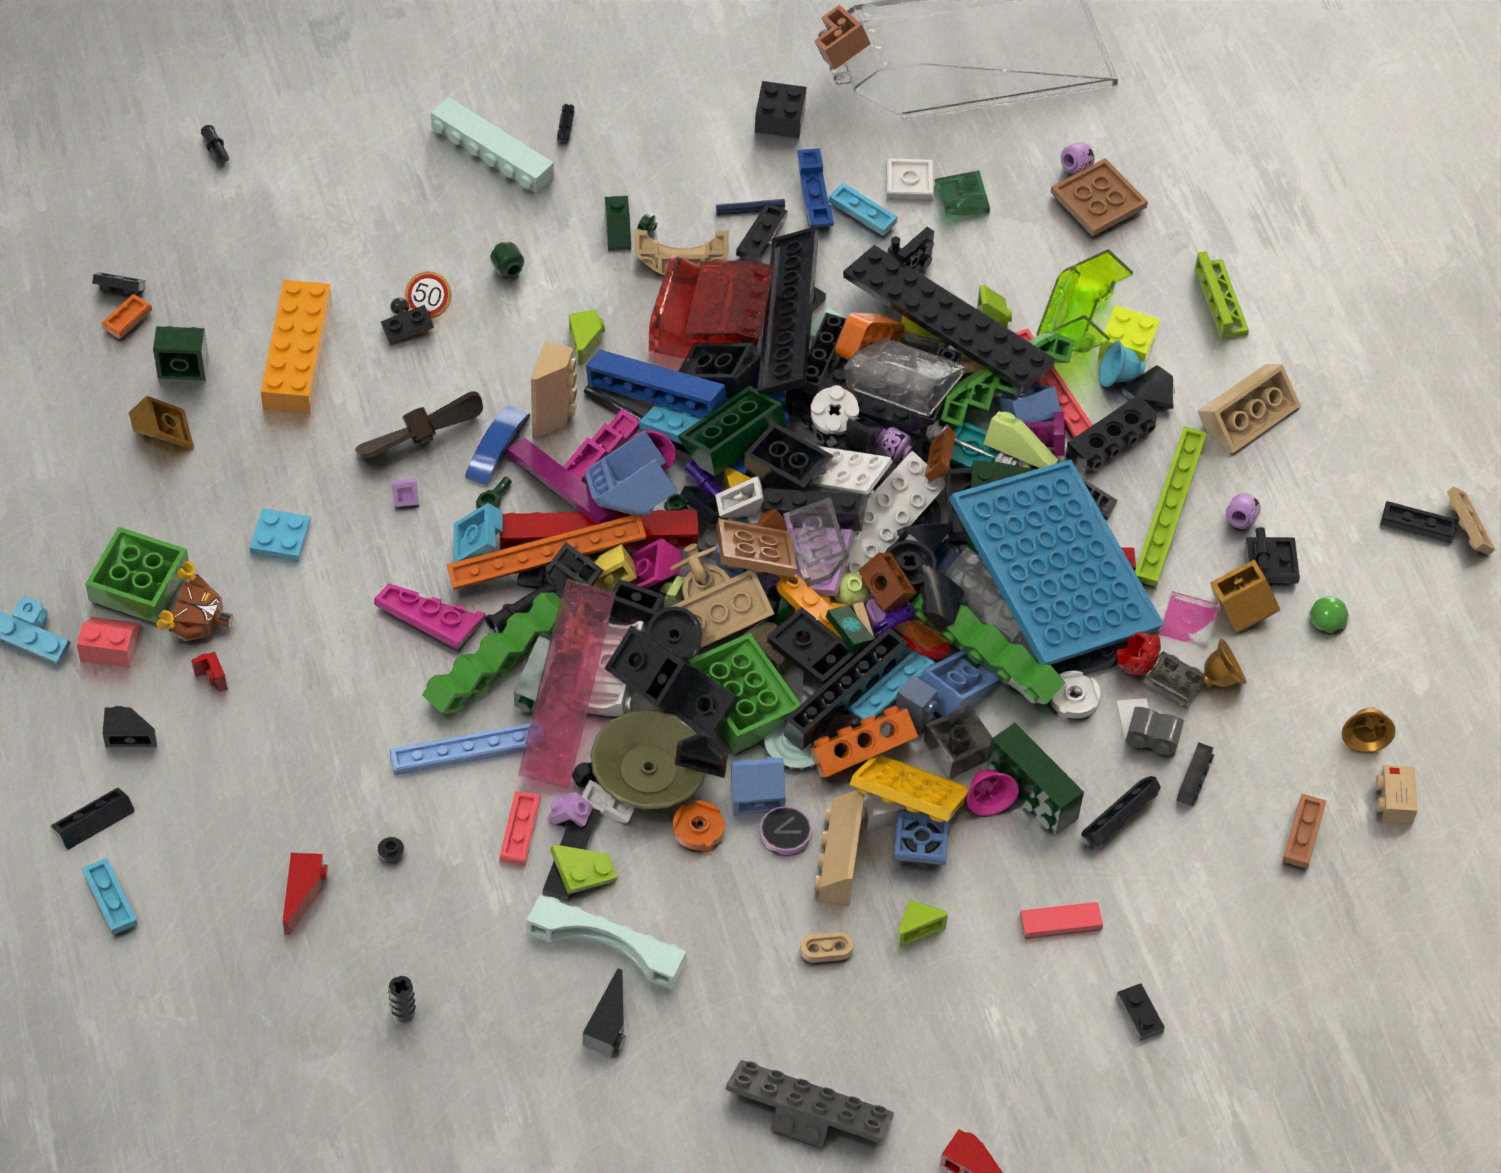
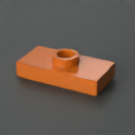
M132 294L101 323L102 328L118 339H121L152 311V306L140 297Z

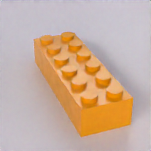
M283 280L261 387L263 410L311 414L332 306L331 284Z

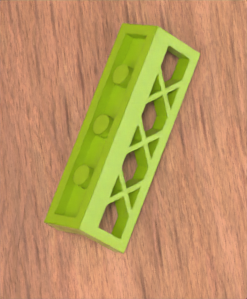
M1207 251L1198 252L1195 270L1221 339L1248 335L1249 329L1223 259L1210 261ZM1213 268H1219L1220 274L1218 277H1216ZM1220 286L1226 288L1225 294L1222 293ZM1227 304L1233 306L1234 308L1231 311V313L1229 312ZM1233 321L1238 323L1241 328L1232 329Z

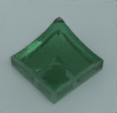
M979 170L935 179L936 191L945 214L975 215L990 212L989 202Z

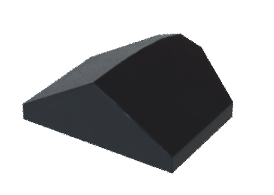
M567 542L564 543L546 567L554 590L566 599L583 598V593L594 585L604 571Z
M698 733L678 741L675 765L725 778L728 754L714 737L708 733Z

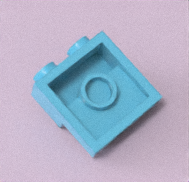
M487 503L454 523L453 563L483 555L495 548V535L502 532V510Z

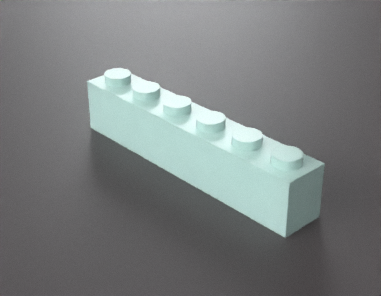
M447 97L431 112V128L435 132L444 135L454 144L466 149L471 155L479 157L489 166L498 169L506 177L517 181L525 189H529L537 194L554 178V162L450 97Z

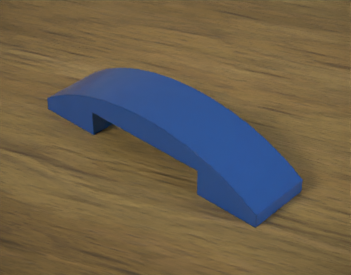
M820 148L797 150L801 189L810 227L834 226L831 205L828 202Z
M510 405L506 406L497 415L481 439L468 466L465 478L488 486L498 469V461L505 452L506 447H508L516 432H521L530 417V413Z

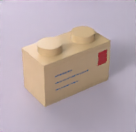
M1384 765L1381 775L1376 777V790H1380L1381 796L1378 797L1377 811L1382 813V822L1413 824L1418 811L1415 767Z

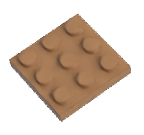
M1106 158L1051 186L1050 192L1092 236L1147 208L1148 201Z
M718 518L716 530L722 565L733 569L738 567L750 569L755 573L766 572L775 574L778 577L788 576L795 578L797 565L790 531Z

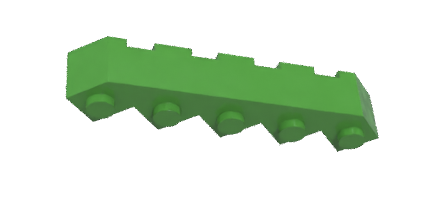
M1042 333L1029 342L1055 358L1054 363H1070L1076 340L1057 333ZM984 367L949 387L935 422L938 420L944 425L962 427L967 407L974 410L989 411L994 392L1016 395L1017 388Z
M541 593L534 599L529 613H515L507 620V626L502 633H488L481 640L476 654H461L454 661V667L449 674L431 677L426 684L427 688L422 696L442 714L459 712L464 708L463 702L470 696L477 698L491 687L490 681L497 675L504 677L517 666L516 661L524 654L529 657L541 632L547 635L552 634L554 637L558 635L575 611L555 593Z
M921 593L910 604L912 606L911 610H915V619L920 624L928 626L939 634L944 641L953 644L967 654L975 663H980L994 673L1000 681L1005 684L1008 683L1022 693L1031 703L1047 704L1066 683L1051 665H1040L1023 645L1009 643L994 625L982 624L967 606L960 605L954 624L938 631L923 615Z

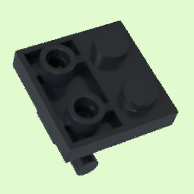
M927 226L903 248H900V238L894 236L891 238V245L887 253L920 272L923 268L926 269L932 262L934 231Z
M1263 527L1255 529L1256 537H1246L1247 563L1255 559L1268 583H1299L1300 574L1295 537H1266L1265 528Z

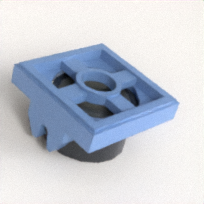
M898 810L893 860L907 861L911 865L919 867L930 864L946 865L950 820L948 822H937L929 818V815L926 813Z

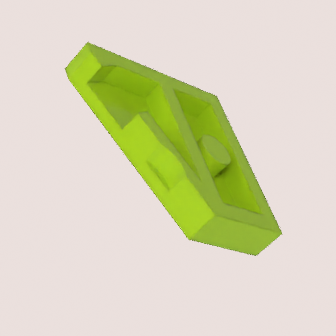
M552 845L550 849L568 894L612 883L618 878L609 854L561 845Z

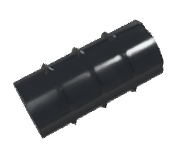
M394 977L389 983V1006L391 1007L393 1019L404 1023L412 1020L415 1015V993L411 980L408 977Z

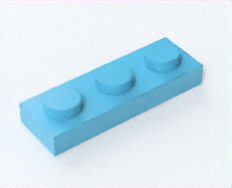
M844 183L829 195V203L882 236L897 223L898 217Z
M104 858L83 867V874L112 935L138 925L137 919L108 859Z

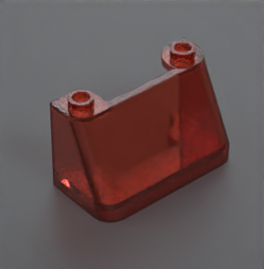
M672 255L650 319L649 351L685 359L694 343H713V340H710V332L719 304L722 305L724 300L728 301L730 295V287H727V282L682 257Z

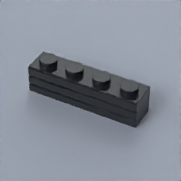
M1198 742L1176 801L1192 806L1193 801H1197L1200 793L1198 788L1202 789L1205 781L1202 778L1204 775L1207 776L1210 768L1208 763L1212 764L1215 754H1212L1214 747Z

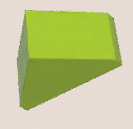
M910 899L898 929L897 945L901 947L946 928L947 912Z

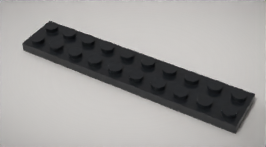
M816 226L772 238L757 389L759 394L776 395L780 392L806 386L819 232Z
M873 245L843 271V278L1022 392L1054 365L1055 358L876 245Z

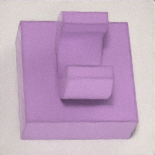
M416 478L392 481L394 507L419 505Z

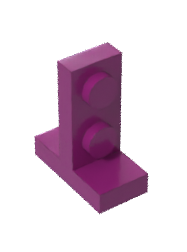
M1054 412V421L1024 423L1046 447H1054L1055 456H1065L1064 412Z

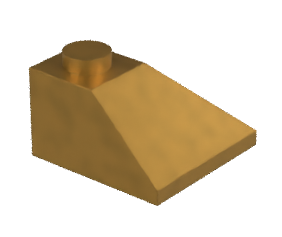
M146 396L128 412L134 432L188 449L194 447L184 409Z

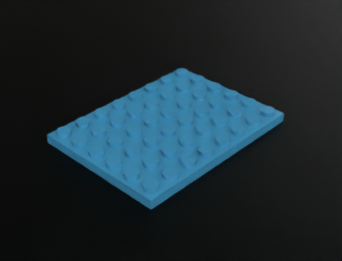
M1071 459L956 492L950 496L949 500L1040 665L1058 663L1125 641L1129 637H1134L1135 632L1150 633L1164 626L1161 617Z

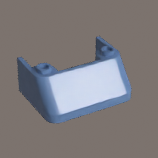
M645 430L593 464L585 473L591 496L599 507L635 516L641 515L644 517L650 514L656 505L676 493L677 489L661 468V465L666 463L665 458Z

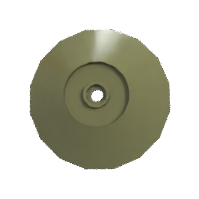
M658 710L631 711L612 719L596 735L590 753L593 774L603 790L622 804L645 810L669 808L689 799L703 784L706 775L703 772L675 765L678 741L698 733L676 715Z

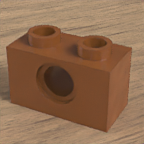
M879 552L858 570L862 577V583L872 592L876 605L883 611H897L917 594L892 553ZM885 579L887 580L886 588L884 586Z

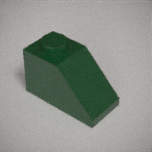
M628 196L605 197V224L608 250L631 249Z

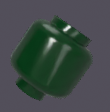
M512 242L498 243L490 255L493 266L501 276H516L521 272L525 262L519 248Z

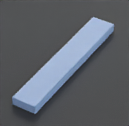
M538 721L389 750L394 775L543 748L546 747V740L542 723Z

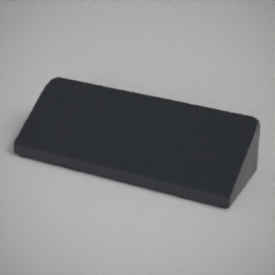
M116 788L52 824L51 829L64 847L70 849L132 814L134 807L129 796L120 788Z

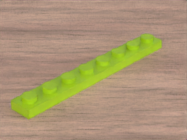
M1186 426L1183 427L1135 570L1141 583L1154 587L1158 585L1207 432Z

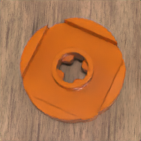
M697 800L687 806L684 804L676 811L673 818L674 838L686 848L704 852L710 851L714 845L720 842L724 835V818L720 814L718 807L710 802ZM701 821L704 828L695 829L692 824H698Z

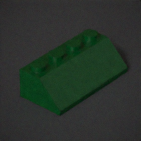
M748 386L678 435V438L701 469L717 476L744 457L748 449L773 422L783 428L787 425L782 403L766 394H759L757 389Z

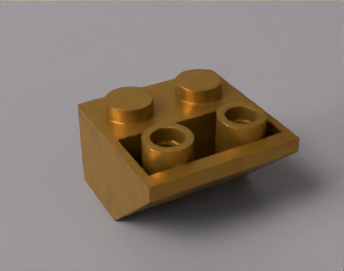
M1255 559L1210 582L1213 595L1236 634L1280 611L1273 592Z

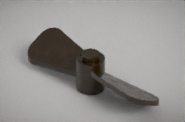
M471 391L429 415L424 407L410 411L402 416L406 428L364 442L355 448L356 453L360 458H371L412 438L414 444L426 445L434 440L435 430L478 417L483 411L482 398L478 392Z

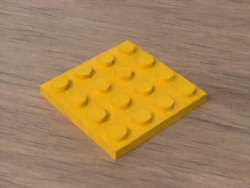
M882 754L871 757L853 774L850 785L856 787V790L860 793H873L880 796V799L884 802L891 804L897 802L905 805L904 808L914 813L921 811L937 822H948L966 801L970 788Z

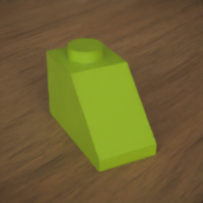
M980 285L976 309L1007 328L1008 322H1012L1011 308H1007L1006 299L987 286Z
M597 309L569 314V332L578 365H583L601 344V333L605 332L603 318L599 319Z

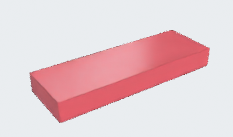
M515 791L499 857L500 862L526 865L541 795Z
M1098 902L1021 910L1020 912L1025 938L1103 928Z

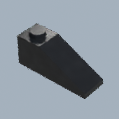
M617 968L583 1031V1046L610 1058L613 1057L616 1049H622L626 1040L623 1015V970Z

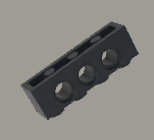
M1137 395L1068 441L1065 457L1068 460L1071 459L1074 466L1084 475L1091 470H1097L1104 461L1116 457L1125 447L1134 445L1138 438L1144 434H1150L1156 427L1158 412Z

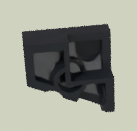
M926 565L920 566L918 573L924 576L925 584L920 587L923 599L922 612L926 619L938 631H941L954 624L964 590L941 572Z

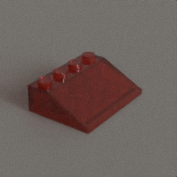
M754 260L701 262L684 337L703 343H753L757 347L774 266Z

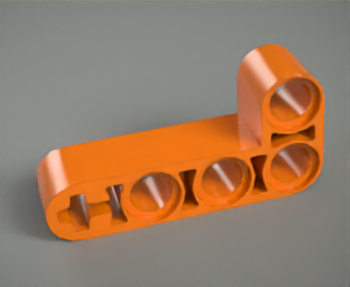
M852 313L845 321L836 344L835 354L855 364H859L863 360L870 342H898L904 333V324L884 314Z

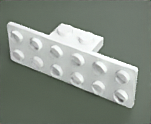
M820 447L832 454L833 458L809 485L869 494L893 461L891 457Z
M911 451L883 483L869 493L862 531H853L854 539L844 573L860 575L858 570L877 553H885L887 548L899 539L897 530L910 526L946 486L942 478L937 477L934 481L930 482L925 477L927 464L915 452Z

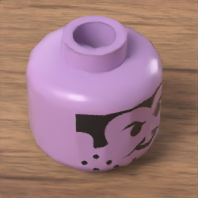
M1075 143L1065 147L1061 153V164L1070 174H1076L1094 164V153L1088 144Z
M890 427L887 430L883 429L875 443L888 457H891L894 463L901 461L913 449L910 446V436L895 427Z
M1242 493L1236 495L1226 509L1228 522L1239 529L1251 527L1260 515V503L1251 494Z

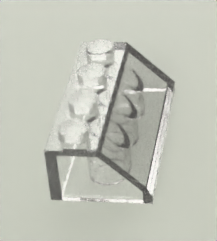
M966 548L953 561L944 574L964 590L960 605L967 606L982 624L994 625L1009 643L1019 644L1025 637L987 567L979 555Z

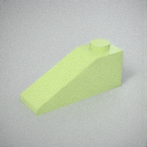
M999 411L991 419L984 445L1038 468L1058 463V459L1022 420L1015 418L1013 414Z

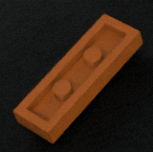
M950 427L946 428L931 441L925 477L930 482L934 481L937 477L942 478L950 469L949 464L952 458L951 454L955 438V432Z

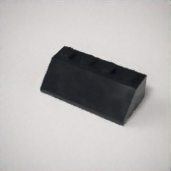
M770 484L765 488L761 511L763 513L773 509L777 510L787 520L789 526L862 531L869 494L810 485L805 490Z

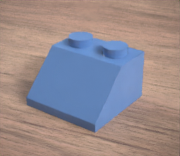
M1033 383L1024 392L1017 389L1016 395L1003 394L993 398L999 411L1009 412L1015 418L1022 420L1023 423L1054 421V412H1062L1055 386Z

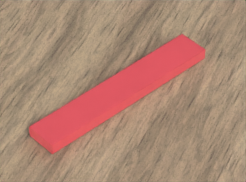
M1028 328L1016 332L1017 335L1027 341L1034 338ZM1054 366L1044 373L1043 379H1037L1034 382L1055 386L1061 411L1064 412L1065 429L1072 439L1093 425Z

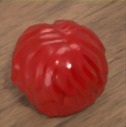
M1135 632L1134 637L1127 639L1128 646L1117 650V662L1130 675H1146L1154 668L1161 651L1160 637L1158 635Z

